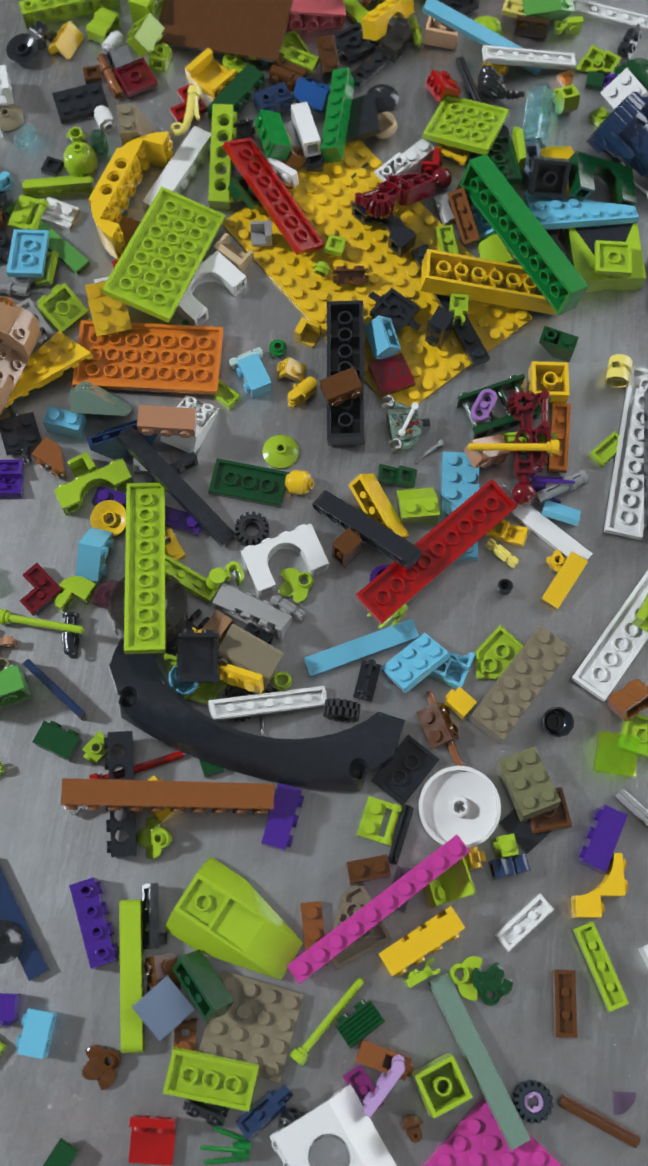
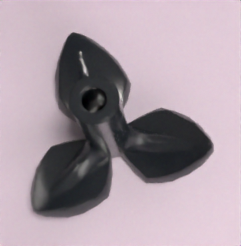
M35 20V25L32 24L30 26V30L40 37L37 39L38 50L46 47V40L51 43L57 34L54 30L47 33V26L39 20Z

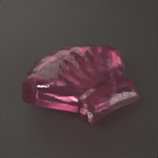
M115 580L105 581L95 589L92 603L108 609L109 614L125 607V602L123 601L125 584Z

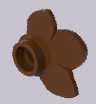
M92 1045L85 1050L90 1060L83 1066L82 1077L87 1080L97 1079L100 1089L105 1090L116 1079V1069L120 1066L121 1056L115 1049H105L101 1045ZM107 1057L112 1059V1064L107 1062Z

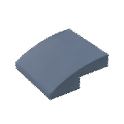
M168 976L162 979L132 1006V1009L158 1041H161L195 1010Z

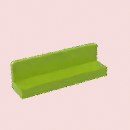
M83 174L84 177L60 176L26 179L25 182H22V189L25 196L32 198L89 194L94 190L93 174Z

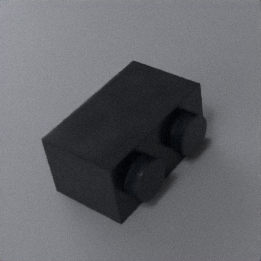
M438 306L427 326L425 341L429 345L441 349L451 333L455 314Z

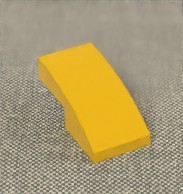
M502 520L486 536L504 543L524 547L529 530L527 527L512 525L508 520Z

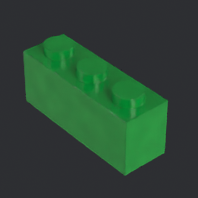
M261 109L255 119V126L257 127L267 158L286 161L292 145L281 115L278 112Z

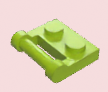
M19 195L8 222L9 228L39 230V223L45 209L49 206V202L45 199ZM38 207L32 223L29 224L35 208Z
M369 796L356 836L391 847L394 830L403 807ZM387 809L392 812L385 835L382 837L378 834Z

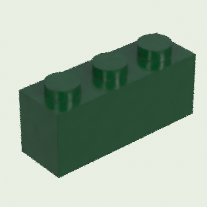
M199 949L180 956L172 970L204 1021L208 1022L225 1015L234 1001L201 950Z

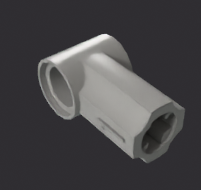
M447 193L433 196L432 206L434 211L438 212L443 226L452 224L454 226L457 224Z

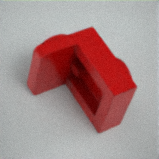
M434 147L432 161H422L421 174L427 173L431 176L436 168L442 166L443 156L440 155L441 148Z

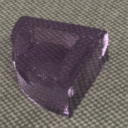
M613 1091V1115H621L628 1111L635 1102L636 1093Z

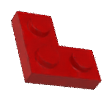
M192 83L177 90L183 103L170 108V113L176 122L183 123L188 100L187 92L189 86L193 85ZM201 97L198 101L199 115L207 113V106Z

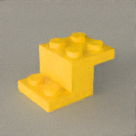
M106 281L85 285L97 337L132 330L127 305L102 294V288Z

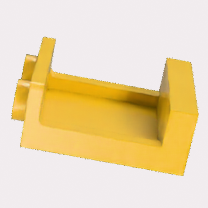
M209 48L185 67L186 79L193 85L199 86L202 92L213 100L237 76V70L229 71L213 58V51Z

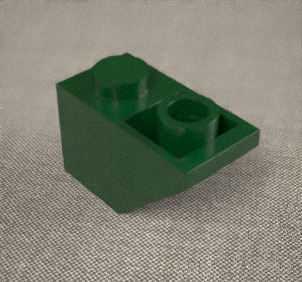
M544 326L539 343L552 357L570 362L579 337Z

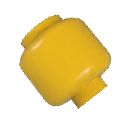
M292 470L290 474L286 475L285 488L291 494L306 495L309 490L313 489L314 479L311 478L309 472Z

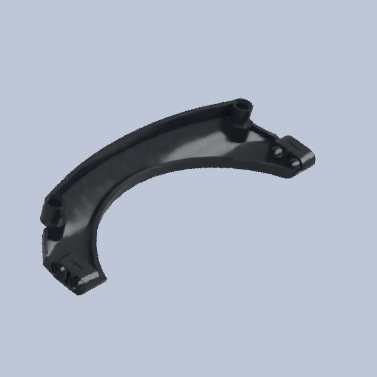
M124 634L113 653L109 665V671L117 695H120L118 705L119 716L155 739L202 761L244 775L287 785L326 790L360 791L364 786L367 773H373L393 759L405 723L404 719L377 712L366 721L352 728L330 735L303 739L263 737L223 725L191 706L170 686L159 669L152 653L124 654Z

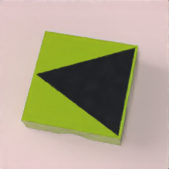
M638 223L564 229L566 254L577 272L588 284L585 292L605 289L616 291L641 290L646 280ZM596 240L631 242V277L595 275L594 244Z

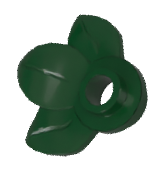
M498 962L491 965L486 972L479 968H474L473 986L480 992V999L485 1005L494 1006L500 1001L501 997H505L511 992L513 980L504 979V970ZM489 991H493L494 993L492 999L488 998Z

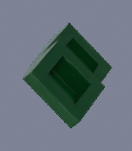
M379 464L376 479L382 485L414 488L417 469L401 465L396 468Z

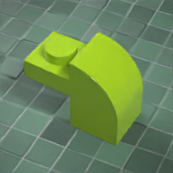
M574 84L550 90L549 96L556 105L555 112L560 115L578 109L580 93Z
M68 577L59 584L63 593L56 597L55 606L58 611L65 613L75 598L89 605L99 589L95 583L84 577Z

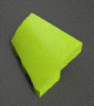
M592 44L578 64L576 71L612 74L615 71V67L619 65L621 57L609 50L605 52Z
M497 234L486 238L478 246L479 258L509 264L513 262V258Z

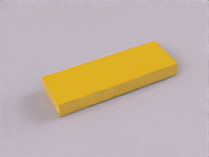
M571 551L541 597V600L557 610L588 561Z

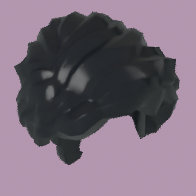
M491 65L482 66L477 80V87L481 95L492 100L505 98L509 100L525 97L523 91L506 90L504 84L507 80L498 75Z

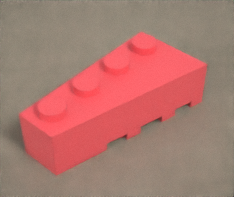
M293 0L286 32L294 29L296 32L298 30L311 32L316 28L326 30L343 27L346 18L344 1Z

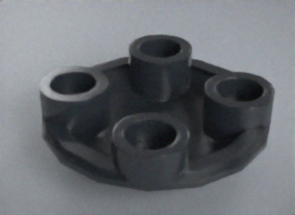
M379 84L368 90L367 94L374 92L378 112L394 111L396 109L399 95L393 87Z

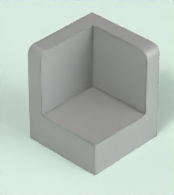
M271 220L251 221L252 246H273Z

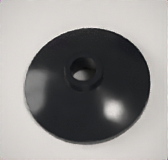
M26 33L14 36L6 47L7 56L15 63H26L32 60L38 52L36 38Z
M0 920V937L7 938L6 944L0 943V964H5L13 961L21 953L24 946V935L20 927L14 922Z

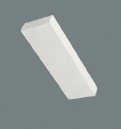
M540 893L494 936L509 952L555 909Z

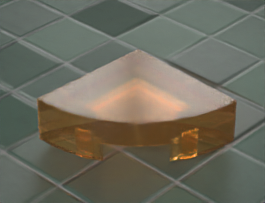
M572 70L557 75L556 80L561 87L572 84Z

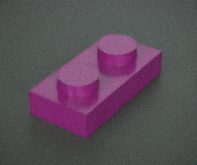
M359 1064L342 1077L347 1085H352L364 1107L363 1100L369 1091L374 1092L375 1087L362 1065Z

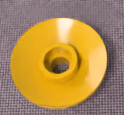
M105 500L98 503L90 516L92 528L113 532V537L118 536L126 528V509L122 504L114 500ZM109 517L114 518L112 523H108Z

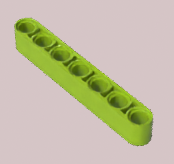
M142 899L120 900L121 1053H144L145 1023L132 1009V1006L144 996Z

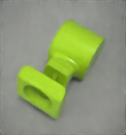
M231 561L224 570L221 567L212 569L206 578V585L212 590H218L225 580L230 581L232 578L230 572H232L237 586H239L245 577L241 565L236 561Z

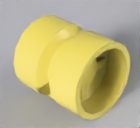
M622 354L612 355L608 361L605 383L613 388L627 387L630 380L632 359Z

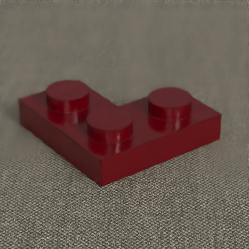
M36 563L22 574L34 589L19 601L34 616L63 590Z

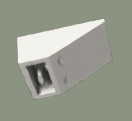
M186 395L177 407L196 408V436H191L190 438H182L179 435H172L171 437L161 436L160 441L188 453L193 451L195 453L202 445L219 412V408Z

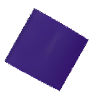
M0 460V498L22 497L24 460Z

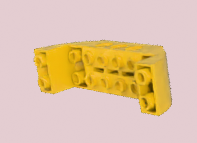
M169 132L146 134L131 140L121 148H117L88 199L100 240L107 252L117 260L120 259L127 247L120 224L117 222L121 221L124 210L128 208L129 201L135 195L136 188L142 182L143 175L148 171L149 166L153 165L165 169L175 153L173 152Z

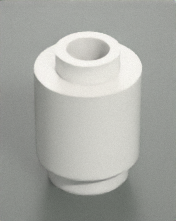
M119 31L112 32L102 43L103 52L105 53V50L109 48L115 49L124 45V36Z
M103 105L95 108L94 118L103 132L113 130L116 122L110 110Z

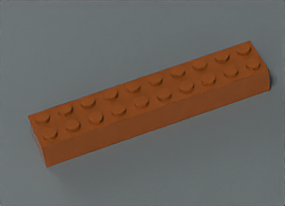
M62 778L61 806H65V810H78V806H86V810L99 811L100 807H108V811H120L121 807H129V811L136 812L142 811L143 808H150V812H162L164 808H171L170 812H185L186 808L191 809V813H204L206 809H212V813H227V809H232L234 814L247 813V810H253L252 814L268 813V810L274 809V784Z

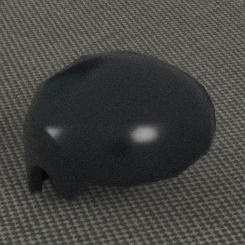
M554 707L544 712L541 725L550 736L562 737L568 735L573 729L574 718L565 708Z

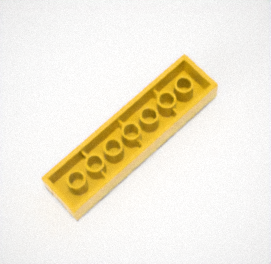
M427 249L422 261L420 291L450 296L451 293L469 295V300L558 315L520 265Z

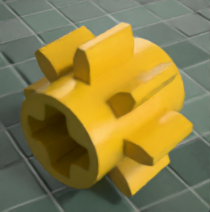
M478 847L468 848L470 853L464 857L468 870L483 868L482 862L486 861L485 852H479Z

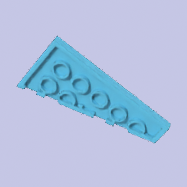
M528 192L524 193L526 206L545 230L638 223L639 219L635 206L568 197L533 196Z

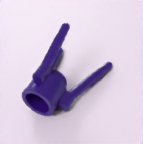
M535 475L531 479V485L535 488V492L546 489L547 483L575 484L576 482L574 480H563L564 477H542ZM554 497L548 499L555 503L561 504V501Z

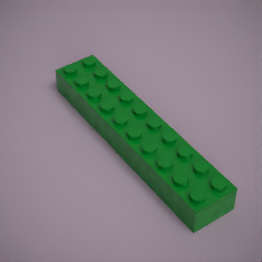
M485 154L469 160L460 183L461 188L465 187L468 197L558 316L575 309L588 288L586 281L577 272L488 155Z

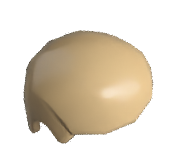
M390 112L378 114L381 133L375 136L379 139L391 137L397 129V121L394 114Z

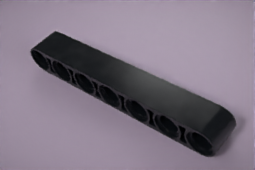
M326 490L312 503L313 508L319 514L345 530L349 528L352 531H357L362 537L363 542L406 569L410 570L423 555L417 546Z

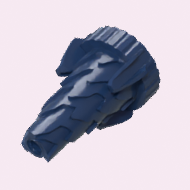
M632 91L598 126L586 142L598 154L602 151L609 156L619 159L625 166L631 167L640 176H645L647 179L648 97H642L637 91Z

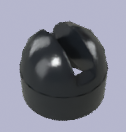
M501 579L498 582L497 590L500 595L506 596L512 592L513 583L509 579Z

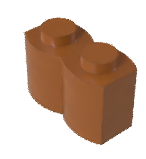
M640 679L628 682L624 689L615 691L608 698L609 708L625 722L633 719L640 711L648 708V686Z

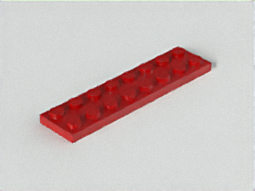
M250 137L224 142L223 149L295 254L300 255L322 249L325 245L253 139Z

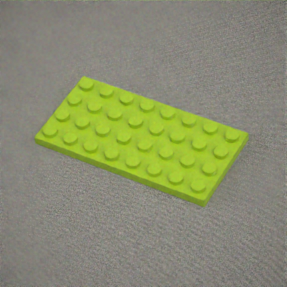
M161 186L103 286L102 294L169 323L222 226L226 215Z

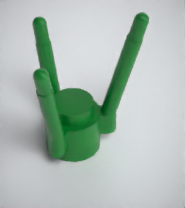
M214 1127V1131L238 1141H233L232 1147L200 1146L201 1150L232 1153L231 1156H234L204 1160V1165L229 1162L243 1163V1160H249L251 1141H246L245 1136Z

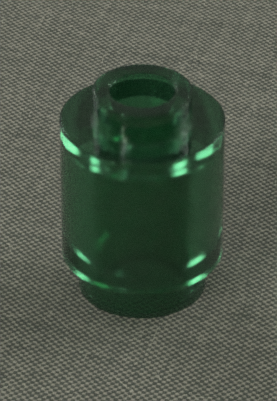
M101 129L93 130L90 135L91 146L98 156L105 155L109 151L107 136Z

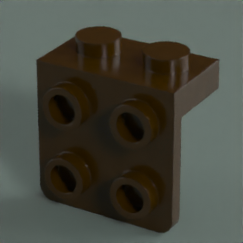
M518 14L514 34L546 39L550 19Z

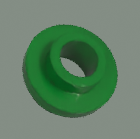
M276 339L270 343L269 351L273 356L281 357L286 353L287 345L283 340Z

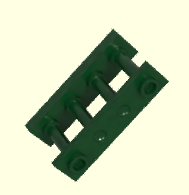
M524 374L513 375L507 380L469 393L463 392L457 396L456 408L464 406L470 418L471 403L476 401L482 390L492 389L498 395L507 414L499 418L496 417L492 409L489 415L490 421L484 424L476 423L470 418L473 425L469 434L471 441L520 425V421L513 418L514 413L508 414L510 408L506 407L508 399L504 391L514 388V390L520 393L521 385L525 379ZM539 404L533 413V420L538 419L540 416L541 408Z

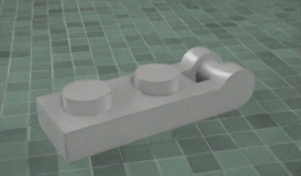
M30 298L17 304L36 317L40 323V331L45 330L46 333L41 335L37 342L41 347L55 335Z

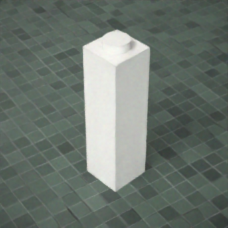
M308 103L292 104V121L304 156L320 155L321 140Z

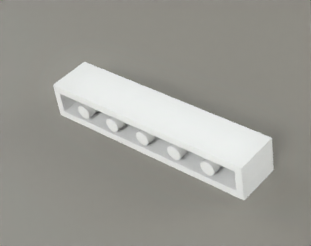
M196 126L192 128L143 199L142 204L145 213L161 186L178 194L183 189H186L188 181L191 177H194L198 166L203 164L205 156L211 150V133Z

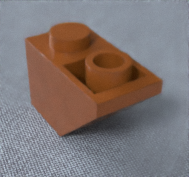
M44 437L32 453L35 459L34 463L42 469L44 467L49 469V472L56 478L61 477L66 480L67 471L64 453L60 445Z

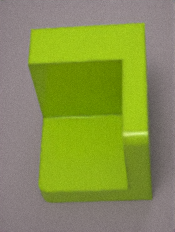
M87 451L67 461L75 478L81 475L85 476L96 469Z

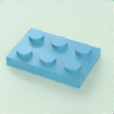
M14 229L6 270L8 277L43 278L50 239L49 230Z
M424 632L384 664L381 670L402 691L407 693L448 660L450 654Z

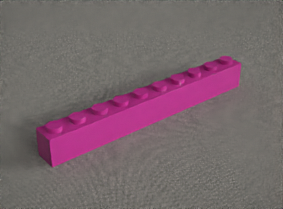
M458 834L289 963L287 967L297 982L300 984L469 854L470 850Z

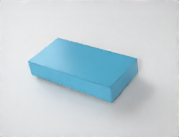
M546 500L543 504L541 515L578 526L581 510Z

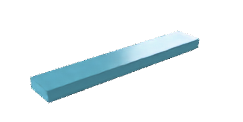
M412 618L307 656L303 660L309 676H313L417 638L419 634Z

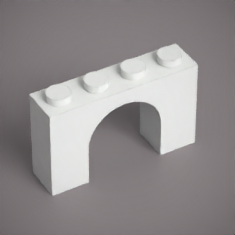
M219 251L210 254L201 263L176 309L193 326H201L209 319L208 309L193 296V292L198 285L204 282H216L221 284L234 297L247 287V277Z
M302 524L296 530L291 532L284 531L278 537L264 539L260 544L246 546L241 551L242 560L258 597L276 591V584L269 570L268 562L271 556L279 550L291 549L298 552L303 557L312 576L329 569L328 559L312 524Z

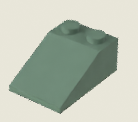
M80 382V384L70 390L71 413L127 416L133 410V405L97 385H91V382Z

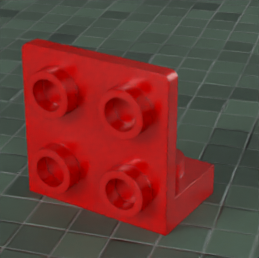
M133 1114L129 1121V1127H132L128 1162L171 1166L174 1158L177 1117Z

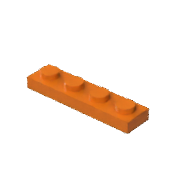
M553 402L551 405L550 428L551 433H557L559 454L549 455L548 471L566 473L568 470L571 404Z

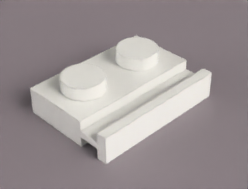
M48 197L46 200L49 202V206L45 209L41 220L44 223L70 232L71 226L74 225L80 214V209Z

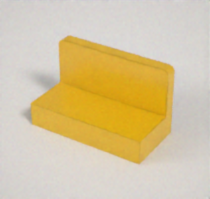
M69 21L61 26L47 51L51 55L59 51L69 60L83 40L84 35Z

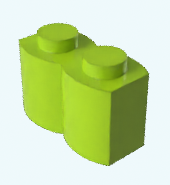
M101 7L95 12L94 19L86 26L88 39L102 44L112 32L118 30L121 24L120 15Z

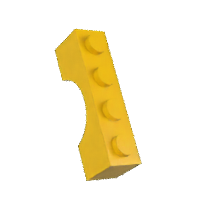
M385 0L377 5L375 9L369 11L367 15L361 18L363 38L377 41L386 34L387 25L391 17L406 19L414 13L413 0Z

